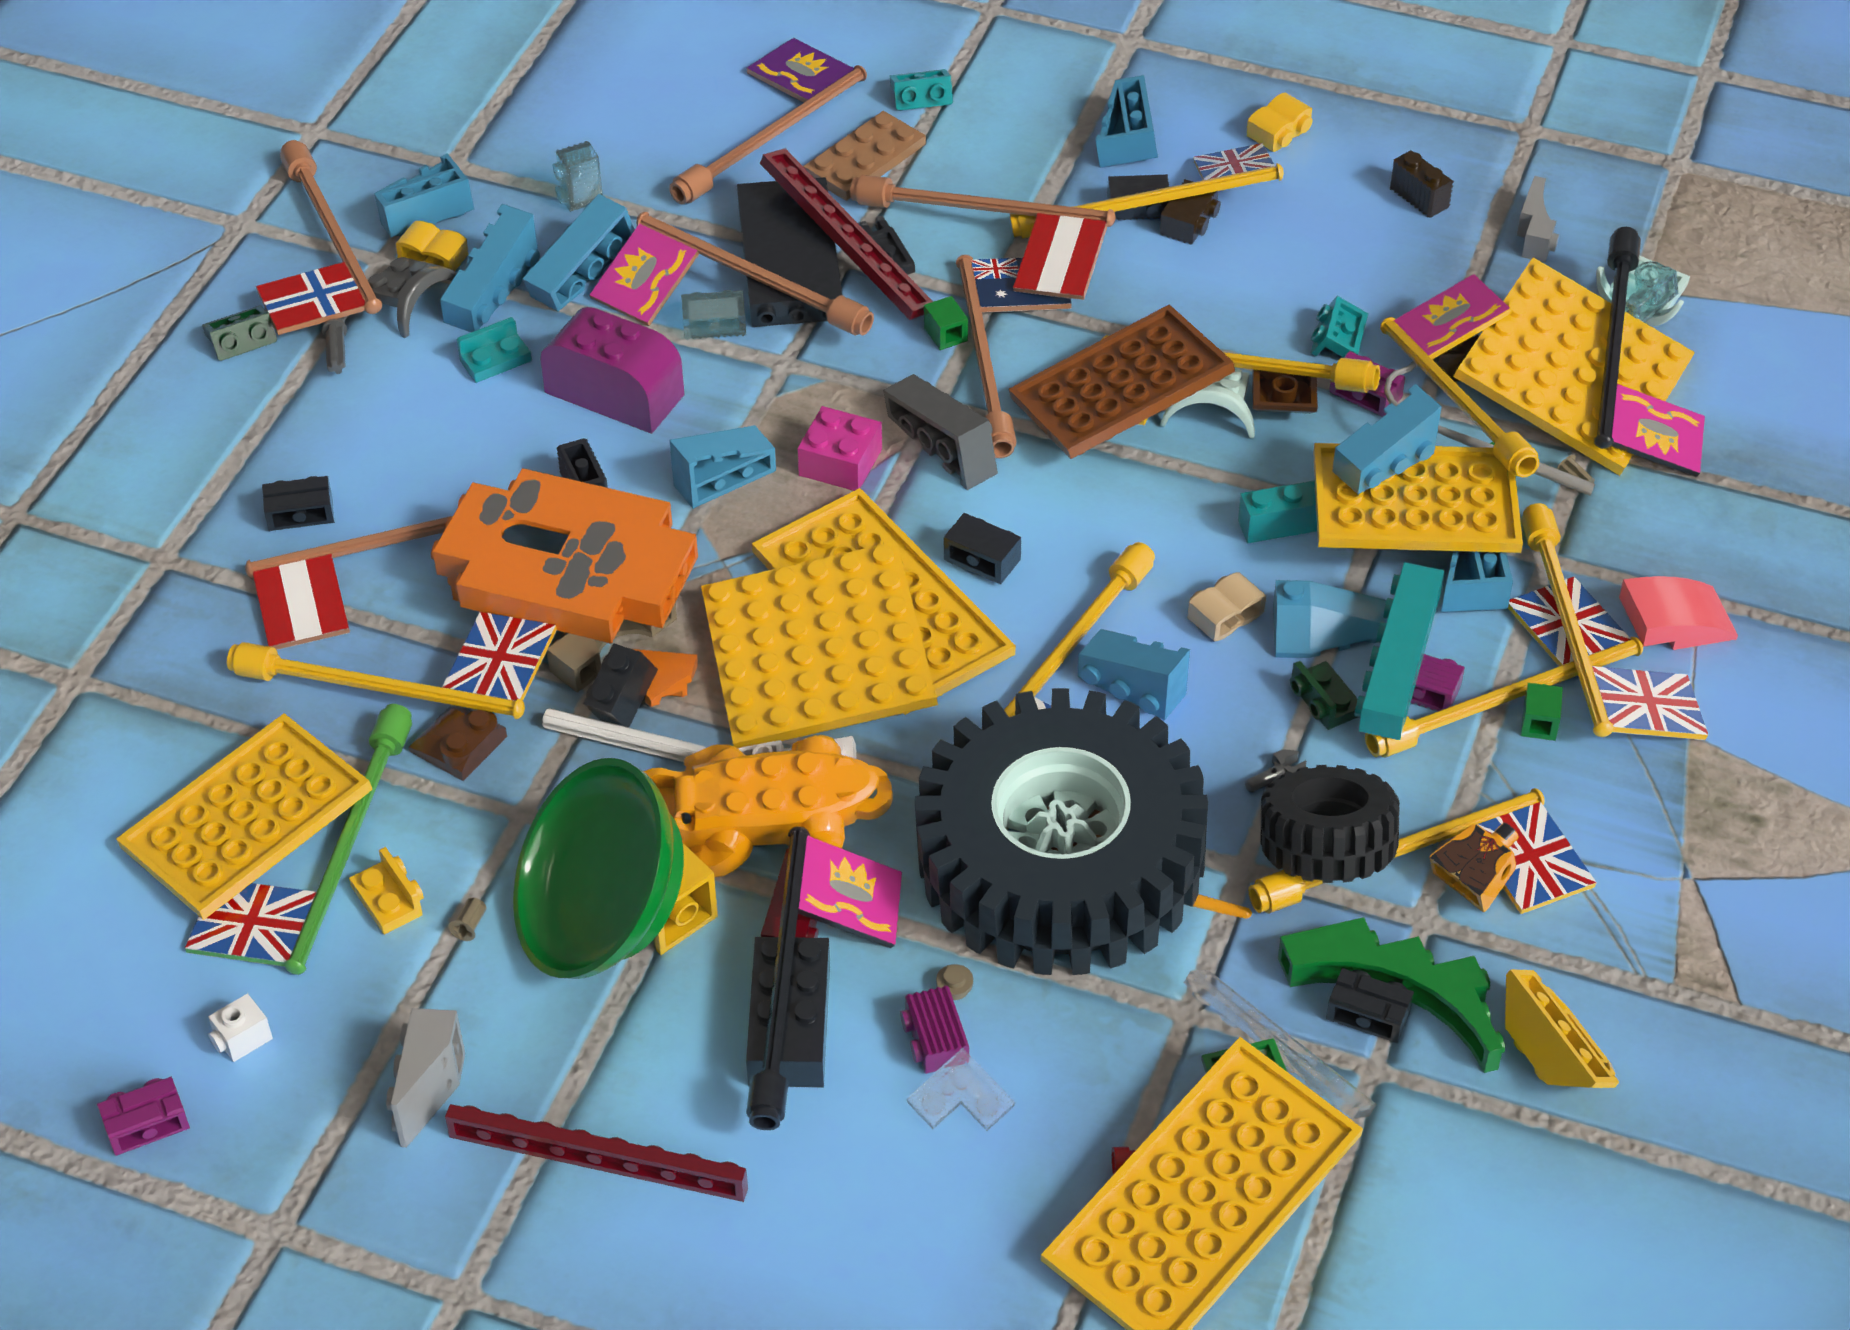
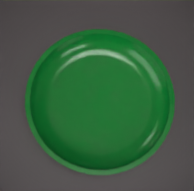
M602 758L580 766L554 788L540 807L527 832L515 874L513 889L514 921L520 944L528 959L535 967L549 976L567 979L587 978L611 968L621 960L634 956L654 940L664 927L674 908L683 876L684 850L682 837L678 825L669 813L667 804L656 784L645 772L631 763L616 758Z

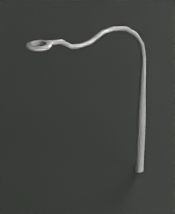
M1414 361L1406 367L1393 371L1386 378L1384 393L1389 404L1398 405L1390 391L1392 381L1397 376L1411 372L1417 366ZM1440 425L1438 426L1437 433L1469 447H1494L1493 444ZM1539 462L1537 470L1533 473L1591 496L1595 486L1592 482Z

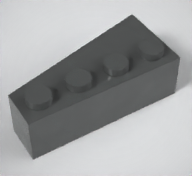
M915 374L883 390L888 417L912 439L918 437L923 450L930 456L937 454L944 461L943 468L950 475L956 472L962 477L960 484L966 490L998 474L991 435L993 429L986 417L971 410L967 405H963L950 397L949 394L942 392Z

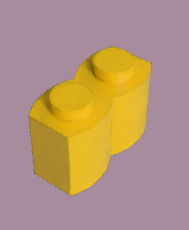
M1286 92L1281 93L1271 100L1267 106L1261 107L1250 116L1247 121V137L1259 144L1263 143L1264 147L1273 152L1278 151L1282 147H1287L1294 137L1306 133L1311 127L1312 107Z
M414 221L396 242L398 258L406 257L417 261H424L446 267L454 272L469 255L467 239L455 231L440 230L432 223L424 221Z

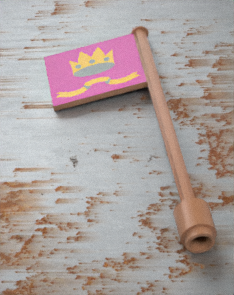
M642 212L638 215L636 229L590 293L591 299L650 326L695 259L701 254L826 312L829 324L852 335L860 334L863 336L867 334L874 321V314L869 311V308L843 295L832 300L653 218L649 216L648 212Z

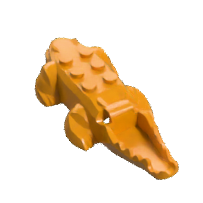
M813 735L793 743L792 750L767 752L747 756L737 747L728 744H716L687 756L684 759L685 771L677 772L659 767L643 771L653 780L661 792L669 813L678 825L682 842L714 872V877L725 876L740 867L750 857L753 846L786 844L789 846L790 837L788 832L796 826L806 828L810 833V837L842 849L845 840L844 827L855 823L857 819L872 820L879 818L888 811L893 801L891 782L888 775L882 769L868 765L861 760L841 755V748L837 742L825 735ZM877 789L876 796L874 798H869L871 794ZM685 813H689L691 816V822L688 824H684Z

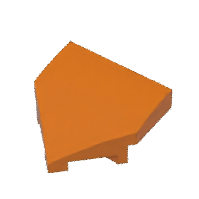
M633 649L642 652L658 669L645 695V703L650 707L659 705L661 698L668 695L687 696V683L692 682L698 667V655Z

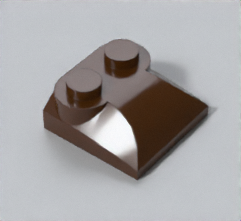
M1252 370L1253 410L1259 412L1304 414L1317 412V377Z
M450 705L409 746V752L464 781L507 737V732L504 726L498 724L493 712L484 710L472 711L461 706Z

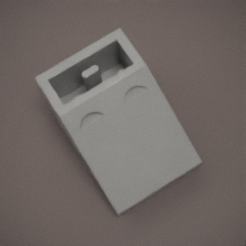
M411 1008L408 1023L402 1024L400 1042L401 1046H403L402 1054L395 1056L393 1068L394 1077L396 1078L395 1087H389L386 1100L387 1110L393 1112L392 1131L398 1133L401 1147L407 1148L460 1084L465 1049L456 1010Z

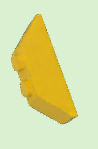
M1510 969L1506 974L1505 1029L1513 1038L1515 1047L1525 1054L1533 1065L1537 1077L1547 1085L1615 1088L1619 1081L1615 1076L1616 1073L1612 1064L1566 1004L1552 989L1541 982V977L1534 970Z

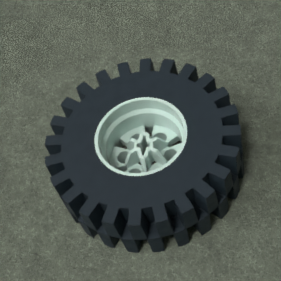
M1053 688L1051 708L1038 710L1033 692L1027 691L1016 694L1014 716L1009 717L996 700L982 707V729L965 717L953 726L954 745L941 739L932 750V768L923 766L919 776V796H915L920 878H924L925 895L931 908L940 905L942 924L951 933L964 926L966 946L974 952L981 954L996 938L998 964L1014 969L1023 950L1026 949L1032 951L1035 974L1052 975L1055 954H1069L1072 975L1090 973L1091 951L1100 949L1110 969L1123 965L1127 959L1128 938L1143 954H1146L1158 946L1159 925L1173 933L1183 921L1184 904L1193 907L1199 893V878H1203L1205 871L1208 798L1207 795H1203L1204 777L1199 765L1190 767L1189 747L1182 738L1168 744V725L1157 716L1140 728L1139 706L1127 700L1122 702L1113 716L1106 715V694L1090 690L1083 709L1070 708L1069 688ZM1095 809L1100 811V813L1092 818H1088ZM1011 828L1019 832H1009L1007 830ZM1055 847L1058 849V851L1052 850L1051 848Z

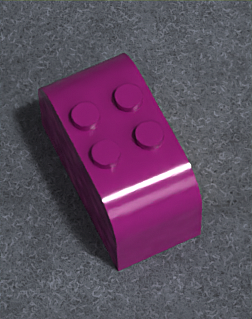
M585 307L578 310L541 352L540 361L545 393L650 434L657 429L685 395L681 357L669 339L653 329L596 308Z

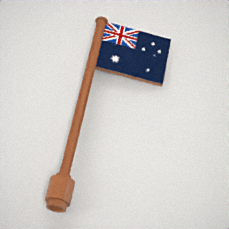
M965 254L957 258L956 266L960 269L988 412L984 417L992 425L993 432L991 435L995 458H1005L1013 453L1017 441L1012 417L1008 413L1001 411L982 312L1071 309L1072 303L1071 298L1015 292L1013 286L1023 258L973 260L970 255Z

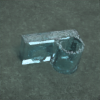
M1654 261L1638 265L1634 272L1636 293H1633L1626 301V312L1644 323L1679 294L1677 271Z

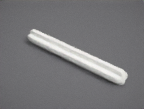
M551 708L546 709L542 718L543 727L546 729L684 762L687 756L706 748L702 745Z

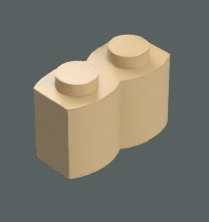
M1236 572L1229 576L1221 577L1214 587L1203 591L1200 590L1193 594L1189 600L1187 618L1213 641H1219L1232 634L1239 626H1245L1257 619L1264 612L1266 595L1240 572Z

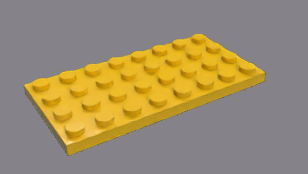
M861 488L752 543V553L768 570L897 541L937 697L1015 655L1016 645Z
M1239 1037L1043 1251L1041 1261L1126 1330H1192L1361 1137L1363 1128L1243 1038Z

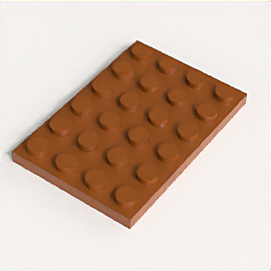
M1169 304L1009 388L1011 399L1072 459L1158 412L1166 410L1173 404L1194 395L1203 388L1220 381L1235 372L1233 361Z

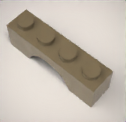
M674 604L663 628L624 619L615 638L627 634H641L654 637L677 620L676 604ZM568 633L561 639L554 641L547 650L550 672L575 692H579L596 679L601 669L600 652L607 642Z

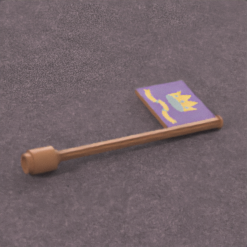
M792 38L747 67L748 74L804 103L709 166L705 167L695 164L676 176L669 186L671 196L679 204L692 203L713 188V178L857 82L865 81L867 78L866 70L860 65H856L853 68L796 38Z

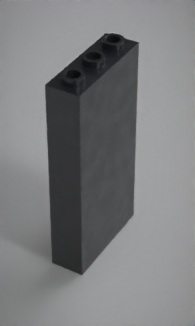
M826 177L815 178L828 192ZM777 181L737 184L744 260L832 300L843 295L835 242ZM746 276L752 327L827 321L826 312Z

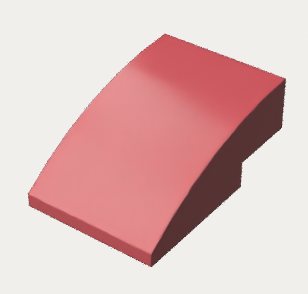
M1653 576L1623 579L1619 598L1643 647L1669 642L1672 650L1737 639L1738 634L1713 586L1680 577Z

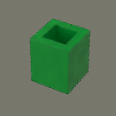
M952 296L924 305V329L939 350L968 341V318Z
M1535 683L1527 684L1523 703L1521 736L1556 741L1561 719L1563 687Z

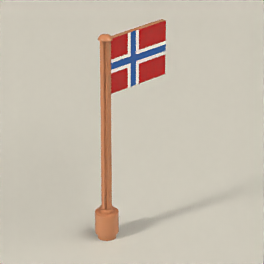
M297 140L286 142L281 148L280 159L289 177L293 181L302 182L343 262L256 286L257 293L266 311L269 312L277 334H285L324 323L330 319H338L363 311L369 314L378 313L382 309V302L376 298L313 177L316 173L317 165L310 151L304 143Z

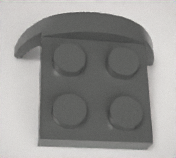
M400 257L393 260L390 266L381 273L371 276L368 282L376 298L381 300L382 304L397 307L398 329L400 335L406 338L409 336L410 316L420 295L437 282L444 280L452 281L457 273L443 266Z

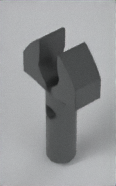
M1280 750L1273 754L1272 763L1274 767L1247 779L1245 787L1249 792H1254L1269 785L1276 778L1279 779L1286 772L1290 771L1293 773L1298 768L1306 767L1307 761L1305 760L1296 766H1288L1297 762L1299 751Z

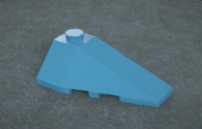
M1276 580L1273 599L1275 657L1312 658L1320 656L1321 651L1337 647L1339 651L1350 649V644L1367 641L1369 643H1376L1380 622L1387 623V618H1383L1387 600L1313 581Z

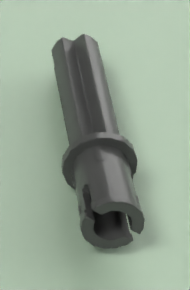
M343 317L330 319L322 327L323 335L326 337L327 369L329 372L335 371L336 374L342 373V369L346 367L344 336L347 333V326L344 323Z

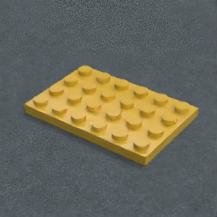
M1314 443L1313 457L1318 547L1521 553L1523 540L1516 477L1494 456L1493 448L1435 446L1434 454L1427 460L1420 461L1408 467L1401 474H1395L1382 481L1378 486L1357 494L1332 471L1335 448L1339 444Z
M283 713L117 837L116 840L124 852L204 920L373 789L366 777Z

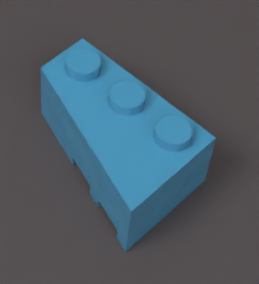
M448 153L440 157L441 162L431 168L424 165L419 168V175L407 181L403 177L374 193L381 225L390 237L402 236L414 221H424L435 225L439 221L451 217H460L466 212L475 210L469 180Z

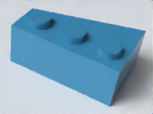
M1144 75L1115 80L1108 101V111L1106 116H1103L1100 135L1096 137L1100 168L1158 158Z
M1414 384L1408 389L1410 396L1400 404L1395 406L1391 403L1384 408L1386 415L1371 426L1367 422L1335 448L1332 471L1357 494L1378 486L1382 481L1395 474H1401L1408 467L1420 461H1425L1434 454L1442 406L1418 385Z
M755 425L669 440L673 485L693 509L776 471L775 447Z
M1453 551L1441 612L1508 609L1513 579L1506 552Z
M1100 629L1079 653L1078 677L1090 685H1095L1113 694L1118 699L1127 700L1138 705L1139 708L1148 714H1153L1166 720L1186 695L1190 649L1181 647L1178 651L1165 649L1161 642L1153 641L1151 645L1137 642L1135 636Z

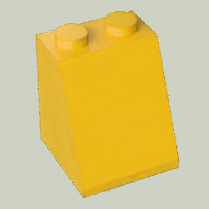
M684 843V867L679 894L667 922L653 940L656 951L660 955H663L718 917L714 872Z

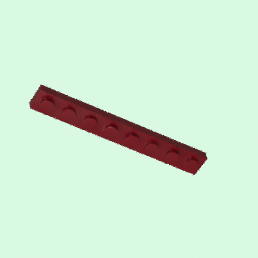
M786 148L763 154L760 165L909 320L923 316L924 305L933 301Z
M450 1104L445 1115L449 1138L744 1202L748 1191L746 1168L732 1162L725 1161L720 1163L702 1159L700 1156L691 1153L683 1155L669 1152L655 1145L646 1147L628 1143L626 1140L618 1137H600L591 1135L589 1132L581 1129L568 1130L555 1127L544 1121L531 1122L518 1119L514 1115L507 1113L499 1115L485 1112L470 1105L462 1107Z

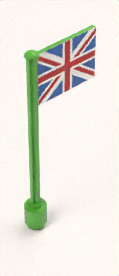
M389 704L380 711L369 737V744L374 749V753L364 775L370 781L373 790L352 805L317 892L251 883L203 920L198 916L185 946L186 953L284 966L288 972L295 975L303 974L306 971V961L389 756L398 755L402 752L412 727V715L406 707L399 704Z

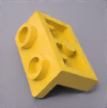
M386 847L379 850L380 863L349 877L352 889L384 935L422 916L420 900L424 899L422 890L416 880L409 881L406 877L407 871L400 857H392Z

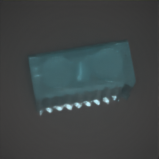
M585 141L578 145L574 144L573 147L568 146L567 148H562V150L557 149V162L553 163L552 166L554 175L560 186L555 187L559 202L561 204L565 203L571 212L584 208L598 194L603 195L599 157L590 142Z
M724 290L712 293L694 292L681 295L685 339L689 340L692 338L694 340L696 338L701 339L702 337L706 339L711 337L713 339L715 336L719 338L721 336L726 337L727 335L732 337L733 335L744 336L746 334L743 290Z

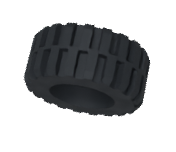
M1317 765L1316 768L1302 767L1293 773L1290 771L1286 772L1279 779L1273 780L1261 797L1260 844L1262 845V851L1277 869L1283 868L1286 874L1293 877L1298 875L1303 880L1311 882L1315 879L1322 880L1323 883H1333V881L1342 880L1344 883L1352 882L1354 878L1358 877L1361 879L1370 877L1374 871L1378 873L1383 870L1397 854L1399 846V798L1386 781L1383 782L1379 776L1375 774L1369 775L1365 770L1359 768L1353 770L1342 765H1336V767Z

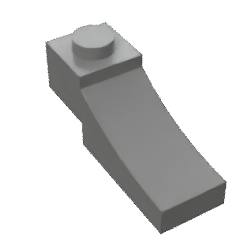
M1534 176L1520 214L1517 236L1525 237L1522 252L1523 258L1532 259L1534 257L1541 262H1546L1549 251L1555 252L1559 234L1554 233L1556 221L1550 219L1544 205L1543 193L1546 178Z

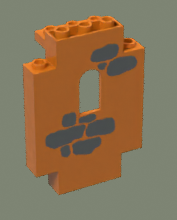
M522 468L516 480L510 482L508 490L472 482L467 493L461 495L458 508L453 517L447 519L441 538L434 542L431 558L435 562L437 575L448 577L447 582L451 586L453 600L459 601L462 608L554 624L557 631L612 644L624 619L663 628L698 558L696 534L671 528L670 502ZM517 524L569 535L559 554L511 544L502 538L504 531L508 527Z

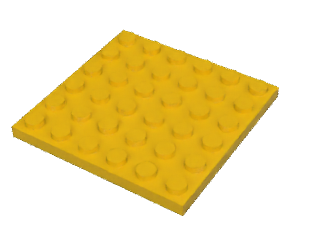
M1533 257L1503 301L1511 308L1512 314L1483 330L1453 377L1620 476L1633 454L1612 446L1607 449H1601L1594 443V438L1597 436L1611 303ZM1625 311L1617 384L1666 401L1695 352Z
M897 541L701 586L734 747L741 748L778 740L785 741L938 705Z

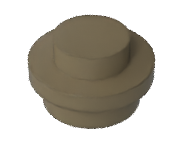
M951 964L943 967L938 972L936 984L940 988L945 985L949 986L953 1000H959L971 991L973 975L965 966Z

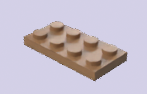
M882 111L803 167L814 178L826 177L828 190L847 201L851 198L850 188L855 177H860L861 175L881 177L926 145V135L889 113Z

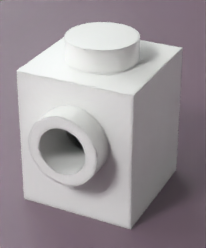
M248 993L208 1016L212 1027V1032L208 1035L213 1046L219 1053L225 1050L233 1062L273 1039L267 1017Z

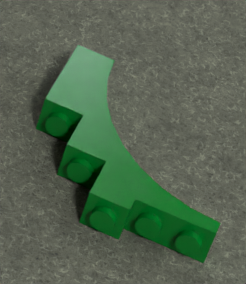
M1364 917L1280 936L1278 960L1290 987L1315 983H1336L1342 968L1350 971H1365L1371 978L1386 983L1391 981L1399 982L1408 990L1414 991L1412 1003L1433 1014L1455 1032L1471 1050L1484 1073L1499 1069L1502 1053L1505 1052V1043L1499 1031L1495 1032L1490 1022L1491 1015L1485 1002L1487 991L1490 990L1491 986L1490 978L1484 968H1480L1475 956L1435 965L1431 951L1429 949L1425 950L1419 936L1380 945L1376 932L1374 930L1370 931Z

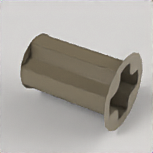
M1575 455L1566 457L1557 467L1561 471L1594 483L1595 481L1575 461Z
M469 898L457 919L449 923L448 926L451 934L463 941L473 940L475 938L474 931L487 910L485 903L478 898Z

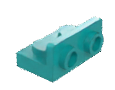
M946 69L889 75L890 87L894 91L895 107L897 110L943 106L953 103L951 75Z
M1336 296L1329 305L1324 304L1316 317L1319 324L1311 336V341H1313L1311 354L1317 356L1326 347L1342 357H1345L1349 351L1358 355L1369 313L1339 296Z
M512 317L457 338L460 362L475 383L532 361L531 351L517 334L516 321Z

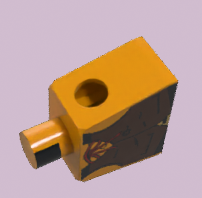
M1504 822L1492 834L1478 824H1472L1429 856L1432 872L1478 909L1485 912L1515 871V857L1509 847L1519 836L1510 825Z

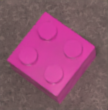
M822 406L797 448L799 476L853 491L861 488L882 450V422Z

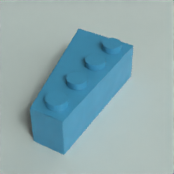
M598 194L591 203H588L583 212L572 224L567 226L559 239L547 249L543 257L528 270L523 278L530 297L558 312L585 290V283L589 280L597 281L603 276V269L613 262L635 230L627 208L601 194Z
M503 203L497 210V214L500 216L495 225L488 224L483 232L486 239L479 249L476 247L472 249L468 255L466 270L459 269L440 299L444 323L469 332L479 330L483 324L489 321L494 311L504 304L507 296L514 288L521 284L528 270L540 258L532 213Z

